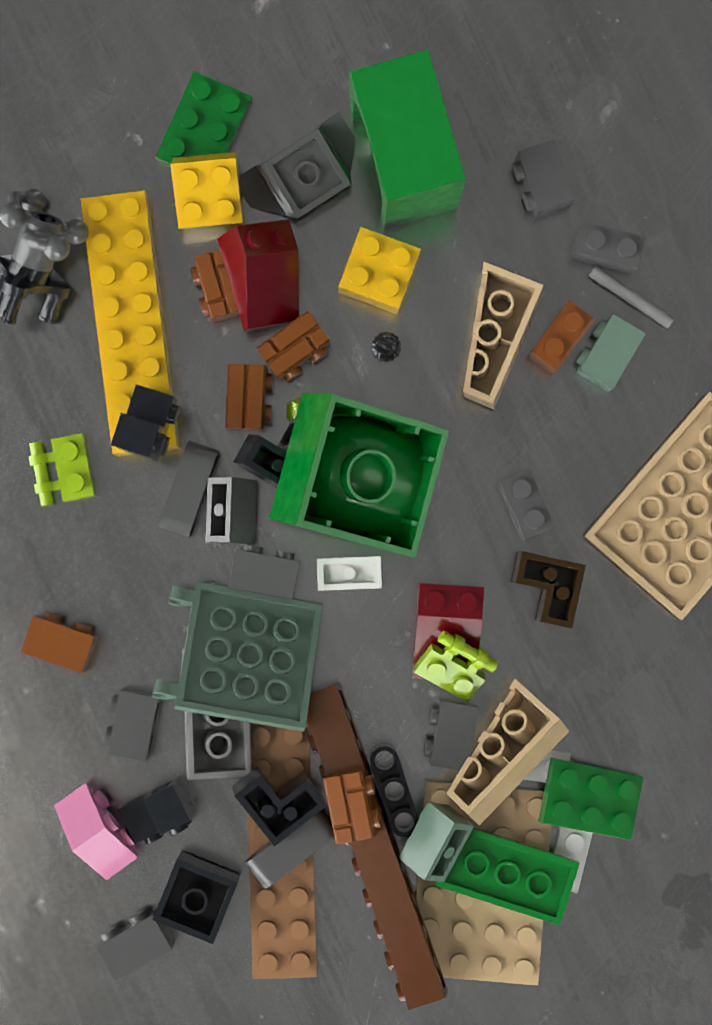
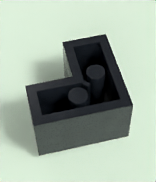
M136 384L127 414L121 413L111 445L120 450L158 461L159 455L165 456L169 446L170 437L166 436L169 424L175 425L179 415L180 406L176 405L177 399L174 396Z
M294 423L289 424L278 446L260 435L248 434L233 463L277 488Z
M257 766L232 786L235 798L274 847L327 806L323 796L304 771L277 791Z
M179 776L123 804L118 811L134 843L137 844L144 840L145 844L148 845L163 837V834L167 832L173 836L189 827L188 824L192 822L191 819L196 812V808Z

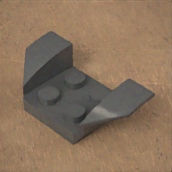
M340 112L317 125L316 129L260 165L256 164L239 175L241 194L250 207L298 219L351 185L350 172L356 138Z

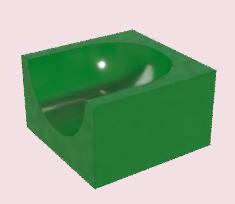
M423 50L350 71V113L353 122L363 121L382 195L381 220L384 230L456 210L466 177L429 50Z
M303 393L269 519L416 558L449 430L332 393Z

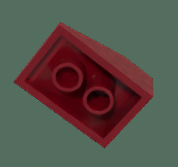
M289 219L238 225L217 238L244 331L291 323L299 317L298 247Z
M418 583L412 678L425 679L414 673V665L431 643L442 649L444 648V645L437 641L443 630L451 635H460L465 638V643L476 649L480 647L484 587ZM460 654L455 655L466 663L469 660Z

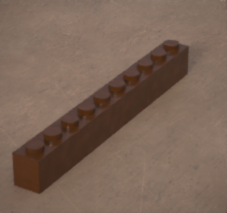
M338 683L310 693L306 722H308L312 734L308 735L312 751L314 754L319 753L323 764L319 766L322 780L330 774L365 768L366 776L372 775L341 684ZM374 781L375 795H371L373 808H379L382 827L377 828L378 834L374 838L345 844L346 846L351 845L355 856L351 859L356 876H362L366 888L362 892L368 908L373 907L376 916L373 924L377 937L385 941L388 950L384 952L387 966L390 971L395 970L399 982L395 983L398 997L401 1002L406 1001L408 1010H412L445 999L448 987L406 868L399 859L401 854Z

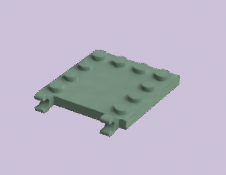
M198 581L195 583L194 590L172 586L168 604L178 607L191 606L179 682L174 683L156 679L152 697L163 700L175 699L174 709L303 732L306 729L322 605Z

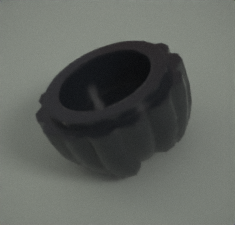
M388 331L380 332L372 341L373 347L371 350L374 356L378 357V360L388 362L395 360V357L399 356L401 341H399V337L394 333H389Z

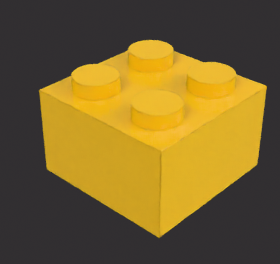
M237 152L172 159L170 166L178 229L243 223L244 215Z
M360 227L340 280L338 293L398 315L421 249Z

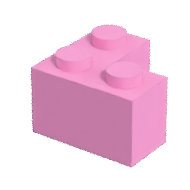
M85 783L55 804L54 807L72 851L104 879L108 880L138 858L133 847L135 843L126 827L121 829L114 816L108 812L107 807L110 804L105 795L100 790L95 792Z

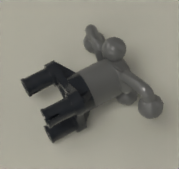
M29 189L25 192H11L8 196V203L0 210V220L4 226L10 229H17L21 226L13 254L0 256V322L5 317V324H16L22 299H26L27 295L34 293H46L41 310L38 313V318L46 323H58L64 299L69 297L71 285L53 268L55 261H61L68 256L70 252L69 243L80 245L86 241L89 234L88 226L79 219H72L66 223L51 214L42 212L46 206V197L37 189Z

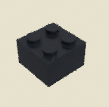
M180 852L152 920L213 944L240 875Z

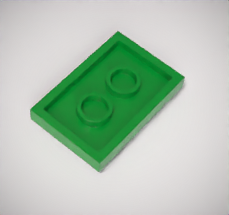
M193 71L155 156L156 160L170 166L172 159L177 157L229 153L252 102V96Z
M550 758L538 822L632 840L644 777Z

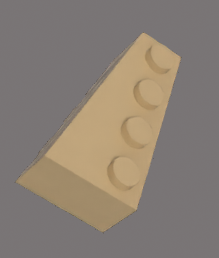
M483 262L463 393L466 399L494 410L541 301L544 285Z
M516 679L510 685L509 689L511 691L503 703L500 702L494 712L496 716L487 731H483L479 737V744L474 753L466 759L446 793L479 826L569 732L563 722Z

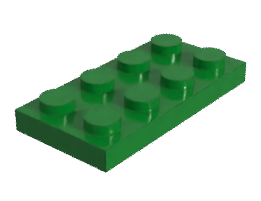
M473 827L445 882L436 881L435 885L560 926L580 863L577 860Z

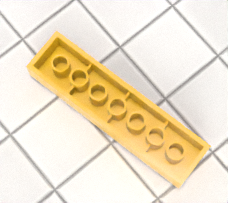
M145 190L80 198L83 222H85L89 229L86 247L111 442L121 413L127 414L136 384L174 396L150 201ZM176 421L175 425L169 424L166 436L170 437V442L167 450L181 448L178 422ZM112 446V454L116 456L134 455Z

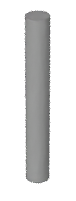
M595 266L589 274L590 278L667 329L674 321V317L599 267Z

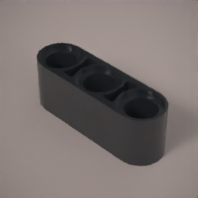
M379 743L370 752V764L393 833L400 837H410L419 820L395 747L388 743ZM381 751H388L393 755L392 763L386 767L379 766L375 762L376 755ZM391 782H398L403 786L402 793L397 797H390L385 792L386 786ZM401 813H408L413 817V821L410 826L402 828L396 825V817Z

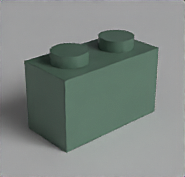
M614 314L607 321L604 319L599 321L592 333L596 337L591 348L585 346L576 360V363L580 365L576 373L607 392L614 389L646 335L643 331Z
M428 802L427 806L422 810L419 821L411 836L406 840L399 859L423 880L445 882L474 825L449 805Z

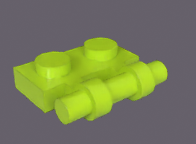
M83 433L51 439L53 452L44 453L42 441L29 443L31 450L29 462L30 466H34L37 484H34L35 493L39 494L41 506L54 504L52 492L59 490L61 491L63 502L96 496ZM55 462L58 480L49 481L46 464Z
M443 630L437 641L443 644L444 648L442 649L431 643L414 665V673L468 703L486 680L485 673L479 669L484 668L493 673L498 666V661L489 657V652L482 648L476 649L465 643V638L460 635H451ZM460 654L469 660L466 663L455 655Z

